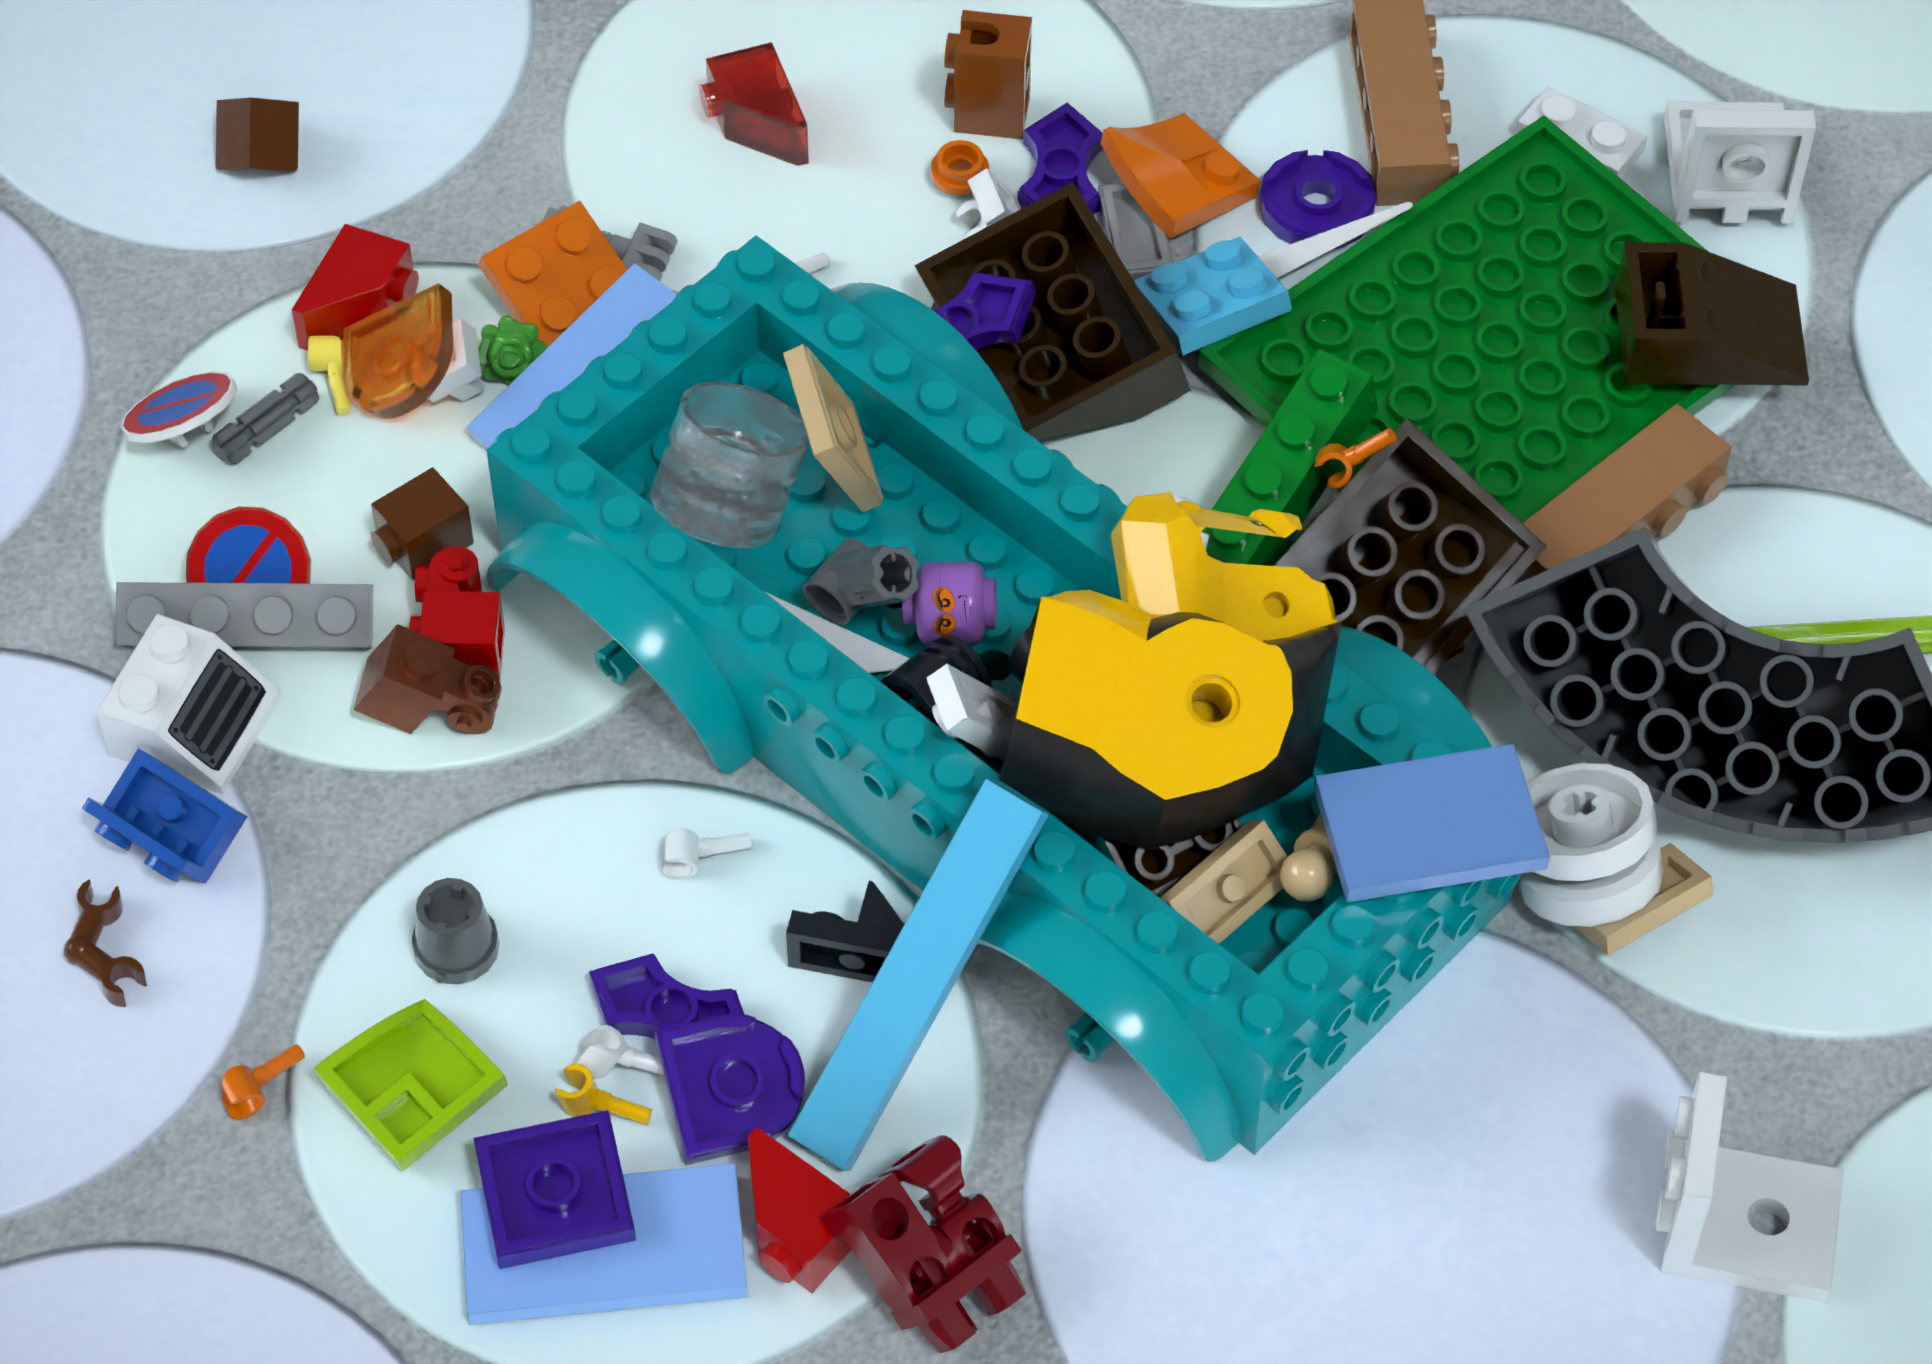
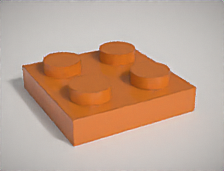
M580 200L481 256L478 266L514 319L519 323H533L537 325L539 329L537 339L543 340L548 347L627 271V268Z

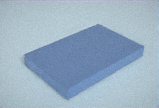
M1514 744L1315 776L1314 792L1347 903L1546 870L1548 868L1550 855Z

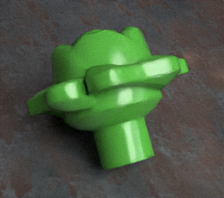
M507 315L500 318L498 327L491 324L483 326L481 330L482 342L478 347L480 364L485 365L483 369L484 378L488 381L502 380L510 385L548 348V345L543 340L537 339L539 334L537 325L533 323H519Z

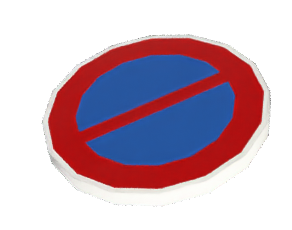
M218 371L193 374L173 381L151 392L134 404L123 416L120 428L130 442L143 444L169 439L170 442L178 446L186 447L188 441L184 438L183 434L196 427L207 432L212 431L213 421L211 418L223 411L235 398L237 385L228 373Z

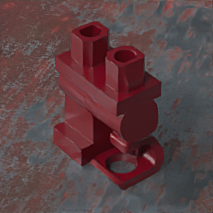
M945 1135L924 1141L882 1172L878 1178L866 1182L820 1216L835 1239L842 1237L845 1239L870 1274L878 1294L894 1310L891 1312V1315L901 1330L918 1326L923 1335L939 1353L954 1350L978 1330L959 1301L971 1290L988 1316L999 1314L1027 1294L1016 1269L1010 1262V1260L1022 1252L1021 1248L1011 1234H1005L1004 1227L997 1213L985 1196L975 1193L963 1197L960 1193V1190L965 1186L961 1170V1150L956 1142ZM900 1182H907L928 1192L918 1202L932 1216L930 1225L927 1224Z

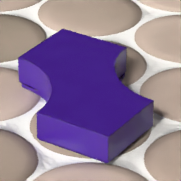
M1068 102L1023 131V144L1032 153L1037 166L1032 177L1019 188L1017 200L1021 209L1074 182L1093 215L1100 211V196L1089 181L1087 170L1092 160L1104 150L1100 144L1103 133Z
M975 272L965 288L954 299L933 311L953 326L975 350L998 343H1018L1036 295V290L1032 281Z
M653 953L589 971L590 983L604 1025L612 1026L622 1035H638L655 1039L656 1030L723 1015H745L736 990L731 988L708 991L684 985L664 971Z

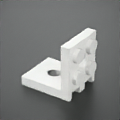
M1667 101L1664 121L1675 222H1687L1690 209H1721L1722 223H1746L1749 210H1780L1781 223L1793 224L1816 131L1814 110H1784L1783 102Z
M1699 1072L1692 1098L1679 1097L1674 1128L1669 1132L1663 1170L1668 1171L1666 1189L1661 1192L1655 1231L1667 1233L1661 1272L1827 1303L1832 1289L1844 1169L1719 1147L1727 1077ZM1758 1211L1770 1212L1782 1221L1785 1230L1776 1235L1762 1234L1751 1226L1748 1216Z

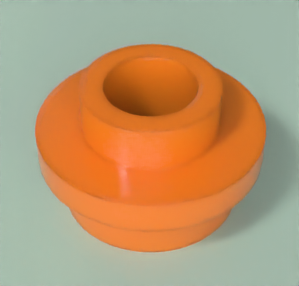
M965 140L951 141L943 145L933 158L931 178L940 190L948 194H972L968 180L986 168L989 170V162L976 144Z

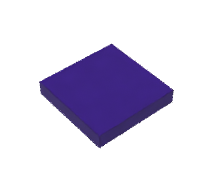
M609 1110L473 1138L499 1269L636 1241L633 1218Z

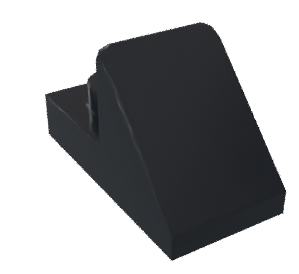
M869 880L858 922L844 920L841 916L826 911L807 913L792 910L786 930L788 967L873 983L905 924L876 884Z

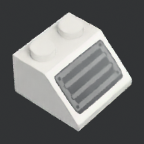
M156 614L96 713L109 756L130 762L139 748L202 788L223 795L280 700L281 693L277 686L215 633Z

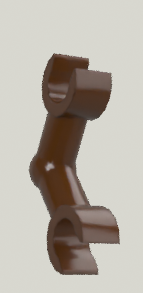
M88 879L78 889L77 900L80 916L70 938L64 945L63 955L69 963L79 966L102 982L105 998L111 1004L126 1007L124 992L114 983L120 978L127 977L134 979L138 984L145 987L147 983L144 969L140 962L132 957L121 956L113 958L96 946L103 927L118 920L122 914L123 904L119 887L116 886L107 903L99 906L92 905L93 891L91 881Z

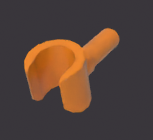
M1387 428L1348 449L1340 444H1328L1318 451L1315 467L1323 465L1329 459L1342 461L1345 469L1329 477L1327 485L1333 488L1343 487L1350 481L1353 467L1363 462L1365 458L1397 441L1396 434L1391 428Z
M293 1045L270 1061L252 1070L247 1066L239 1065L226 1071L222 1079L224 1091L221 1099L232 1119L241 1120L248 1118L264 1106L266 1100L260 1087L266 1085L271 1079L305 1058V1054L299 1045Z

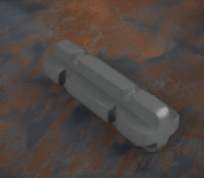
M295 373L279 385L282 389L280 393L277 390L271 391L235 418L239 424L235 426L233 423H229L213 435L212 442L216 453L230 465L239 462L252 452L249 447L251 444L254 447H259L296 419L293 415L295 411L298 414H302L318 402L319 395L313 381L309 380L303 373Z

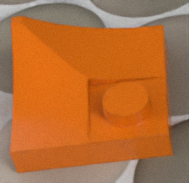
M1185 113L1146 126L1132 128L1108 127L1103 130L1100 144L1119 178L1142 209L1170 238L1257 198L1261 180Z

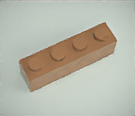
M1352 0L1349 39L1370 171L1375 185L1376 206L1399 205L1405 202L1415 204L1459 173L1458 146L1456 143H1448L1447 135L1451 133L1452 125L1450 101L1448 99L1440 100L1439 91H1443L1444 87L1442 57H1433L1432 49H1435L1437 39L1434 14H1425L1423 0Z
M1674 405L1523 522L1547 547L1514 585L1644 527L1652 533L1654 538L1658 535L1663 538L1669 536L1682 523L1687 512L1700 502L1709 504L1723 491L1729 478L1726 474L1732 446L1680 405Z

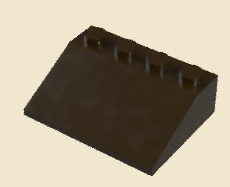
M1074 182L914 265L938 308L954 299L965 288L975 272L1032 281L1036 295L1019 342L993 344L976 351L1001 384L1020 420L1023 430L1036 440L1135 420L1191 391L1175 347Z
M1406 418L1393 430L1397 441L1369 456L1354 472L1350 481L1337 491L1271 566L1297 567L1313 580L1324 583L1333 600L1335 618L1337 621H1342L1341 626L1366 632L1388 642L1414 658L1432 674H1435L1474 630L1464 607L1511 587L1547 545Z

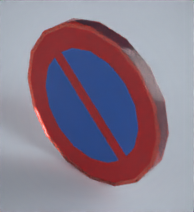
M238 506L216 514L197 531L187 552L186 581L187 583L310 584L312 559L304 537L287 518L262 507Z

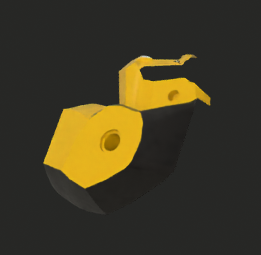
M1170 492L1134 497L1111 533L1121 600L1091 590L1064 591L1053 596H1043L1040 599L1028 629L1035 630L1016 720L998 779L1061 820L1098 837L1151 850L1220 828L1286 796L1312 777L1342 621H1337L1335 618L1332 597L1324 583L1313 580L1297 567L1223 563L1207 555L1200 532L1205 527L1286 538L1295 530H1302L1300 519L1296 515L1264 509L1255 510L1248 517L1200 508L1198 504L1190 499Z

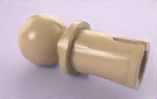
M1321 812L1311 829L1303 831L1297 837L1294 852L1282 864L1280 872L1282 886L1288 895L1298 901L1314 902L1323 897L1331 889L1334 875L1338 873Z

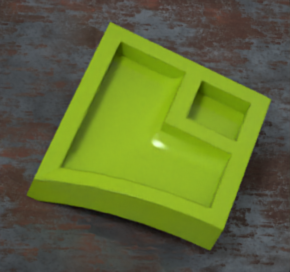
M426 999L416 1002L373 1025L314 1067L317 1078L402 1172L508 1086L502 1071L453 1022Z

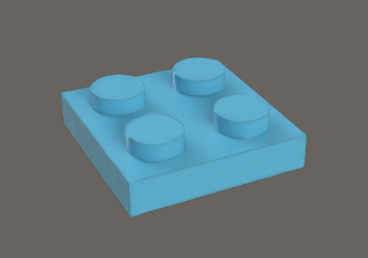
M1240 236L1232 240L1216 242L1203 252L1176 263L1163 264L1154 269L1152 273L1134 280L1168 338L1182 355H1186L1292 310L1288 290Z

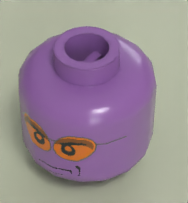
M928 562L920 566L917 572L919 587L907 601L902 602L904 624H916L917 634L922 643L930 645L937 638L948 634L957 636L968 645H976L983 640L986 629H996V578L985 577V571L979 563Z

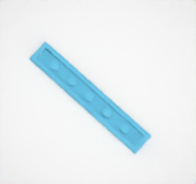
M985 779L790 1130L789 1137L841 1170L851 1171L1049 813L995 781Z

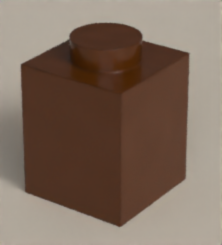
M434 467L371 503L375 530L371 532V539L377 552L386 563L391 565L397 562L412 580L415 579L416 565H429L431 558L442 549L453 546L467 548L474 544L469 506Z

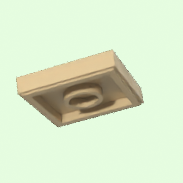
M801 344L784 352V359L813 455L863 513L882 505L883 494L854 402L809 347Z

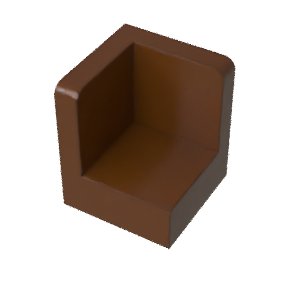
M253 97L217 100V170L253 169L295 172L298 169L299 102Z

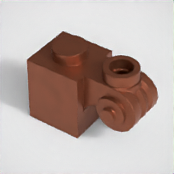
M397 624L367 658L353 710L409 734H412L432 711H443L448 713L446 720L453 729L466 734H482L492 728L502 686L498 675L490 667L481 664L471 666L454 659V648Z

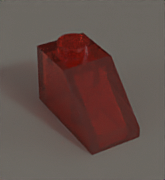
M770 42L706 58L707 83L699 85L700 99L706 117L708 119L717 118L724 138L796 166L808 164L807 122L773 43Z

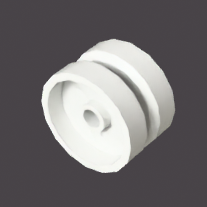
M1577 763L1551 769L1526 783L1550 859L1546 870L1522 873L1518 883L1524 904L1540 918L1563 926L1593 927L1620 921L1643 909L1659 892L1664 870L1661 849L1656 837L1657 822L1654 802L1648 785L1633 772L1610 764Z

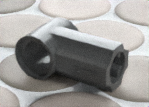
M846 539L803 585V592L807 601L821 616L835 624L845 625L860 609L907 601L919 587L917 581L919 562L906 546L890 548L887 545L868 547L858 540Z

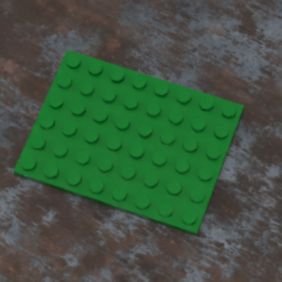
M1544 115L1413 204L1412 208L1397 215L1290 288L1288 294L1292 307L1291 311L1207 345L1199 351L1198 366L1265 427L1268 426L1318 349L1324 350L1373 374L1378 411L1355 445L1366 441L1387 428L1394 430L1407 418L1521 523L1525 522L1674 405H1680L1694 416L1735 386L1625 384L1614 289L1625 242L1687 243L1703 250L1706 249ZM1363 462L1353 467L1352 475L1363 464ZM1344 463L1341 465L1337 473L1345 469Z

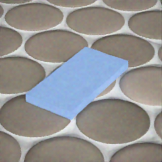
M634 263L467 426L471 438L485 449H488L501 432L517 426L536 411L549 394L561 391L580 376L593 359L601 355L605 356L624 341L638 323L650 320L668 306L677 294Z
M730 1163L623 1174L636 1241L499 1269L483 1188L460 1190L469 1325L748 1297L736 1164Z

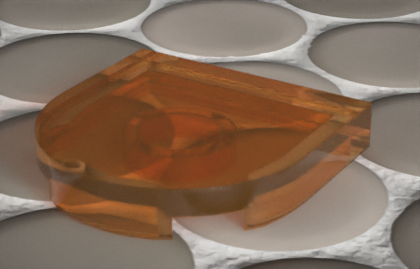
M437 283L343 329L345 388L347 394L366 412L382 419L400 417L419 407L439 386L448 370L453 352L452 293Z

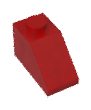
M344 224L291 309L299 348L308 351V339L310 336L334 335L343 341L389 326L402 304L408 305L412 301L418 287L419 276L418 272L413 268L410 244Z
M756 1126L748 1135V1147L760 1261L780 1281L790 1283L794 1280L807 1291L813 1293L852 1250L843 1237L835 1239L820 1218V1216L850 1195V1193Z

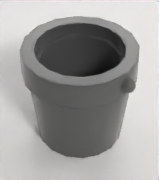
M445 878L428 885L419 895L416 904L412 946L417 965L426 976L434 979L437 983L458 985L474 981L488 972L497 959L499 938L495 922L487 913L480 892L467 881L457 878Z

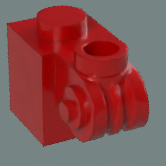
M459 546L444 548L431 558L429 565H416L414 582L415 600L422 603L421 616H411L409 629L454 648V659L471 666L481 664L490 667L500 680L505 636L500 592H482L478 559L473 551Z

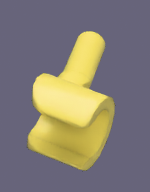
M334 335L310 336L308 339L310 371H328V380L336 413L339 415L350 413L351 405L344 381L346 360L342 351L341 339Z

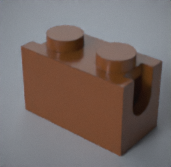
M969 10L962 11L960 34L948 33L944 59L945 68L954 69V73H948L944 98V106L946 108H954V132L1023 140L1031 92L1032 17Z

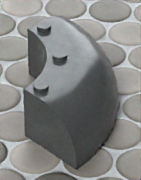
M1645 527L1464 607L1487 654L1517 695L1527 704L1538 719L1587 763L1610 764L1633 772L1648 785L1653 802H1656V804L1682 816L1710 825L1783 841L1849 843L1891 839L1932 830V674L1911 627L1888 636L1843 644H1808L1783 640L1756 632L1727 618L1697 596L1677 575L1662 554L1652 533Z

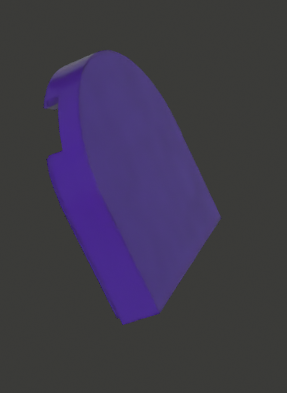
M729 1014L655 1031V1041L686 1165L749 1151L748 1135L756 1126L776 1140L790 1127L796 1118L805 1089L803 1063L793 1042L772 1026L758 1021L755 1017L749 1015Z

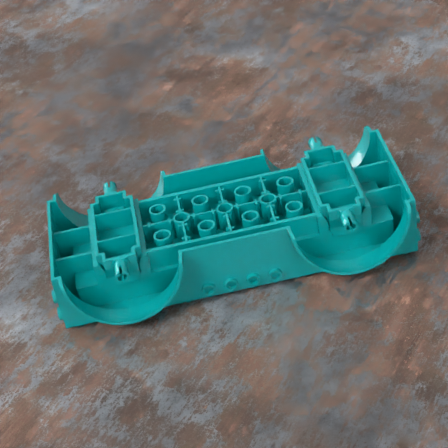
M755 235L738 250H732L725 254L717 266L694 285L682 288L673 301L654 317L638 323L632 329L629 336L605 356L601 355L593 359L583 373L561 391L549 394L541 402L538 409L517 426L501 432L486 450L501 551L488 568L487 582L489 587L498 592L521 572L545 584L579 608L614 639L594 654L595 662L602 673L607 677L611 675L612 681L621 685L627 680L628 676L641 666L665 692L690 724L708 752L714 767L724 774L732 773L753 757L756 758L921 891H924L985 779L995 781L1049 813L979 939L978 944L993 948L1026 966L1086 1012L1073 1025L1066 1028L1064 1032L1068 1044L1075 1052L1078 1053L1083 1047L1088 1046L1083 1051L1082 1057L1089 1062H1095L1100 1058L1101 1053L1116 1040L1166 1096L1189 1130L1199 1155L1208 1162L1222 1158L1238 1143L1255 1155L1511 902L1513 887L1518 882L1521 874L1347 903L1337 873L1334 875L1331 889L1314 902L1298 901L1288 895L1284 888L1281 889L1218 944L1161 900L1160 897L1164 894L1156 896L1094 848L1082 829L1061 820L1000 781L998 778L1004 761L997 757H987L978 747L960 738L953 739L949 737L941 728L921 714L923 709L917 700L910 699L908 704L882 684V679L892 671L868 673L766 594H771L827 620L807 601L803 592V585L846 539L858 540L868 547L887 545L890 548L906 546L919 562L917 572L920 566L928 562H977L984 569L985 577L996 578L997 624L996 629H986L985 636L980 643L969 646L979 655L986 666L991 679V688L1017 702L1020 701L1023 683L1010 674V657L1017 642L1030 626L1041 597L1053 596L1064 591L1091 590L1121 600L1111 533L1127 506L1121 502L1118 495L1111 488L1104 484H1096L1074 468L1071 461L1063 453L1055 449H1048L1026 433L1001 384L977 351L945 319L920 301L903 292L887 286L863 282L848 283L829 289ZM801 344L809 347L855 404L884 498L882 499V505L863 513L813 455L783 355L784 352ZM759 496H767L775 499L769 503L751 502L753 498ZM902 602L860 609L847 624L838 625L908 658L920 653L922 649L928 646L920 641L916 624H904ZM1341 626L1313 776L1286 796L1240 817L1239 820L1242 826L1249 820H1264L1286 855L1289 856L1294 852L1297 837L1303 831L1310 830L1320 814L1314 792L1315 776L1490 748L1492 746L1475 719L1458 698L1418 661L1378 637L1360 630Z

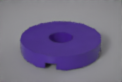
M1308 150L1297 151L1275 161L1263 176L1259 198V209L1264 224L1277 238L1289 244L1372 215L1376 207L1375 185L1372 176L1358 161L1339 152L1323 150V156H1308ZM1319 193L1328 196L1332 201L1326 204H1314L1307 201L1304 197L1309 194ZM1364 233L1338 246L1335 249L1343 248L1349 245L1350 243L1360 239L1364 235Z

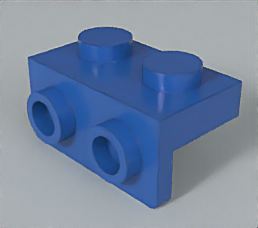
M139 748L104 804L88 797L82 807L84 811L100 820L94 830L96 833L127 851L133 842L149 852L144 863L178 883L183 874L207 883L248 817Z

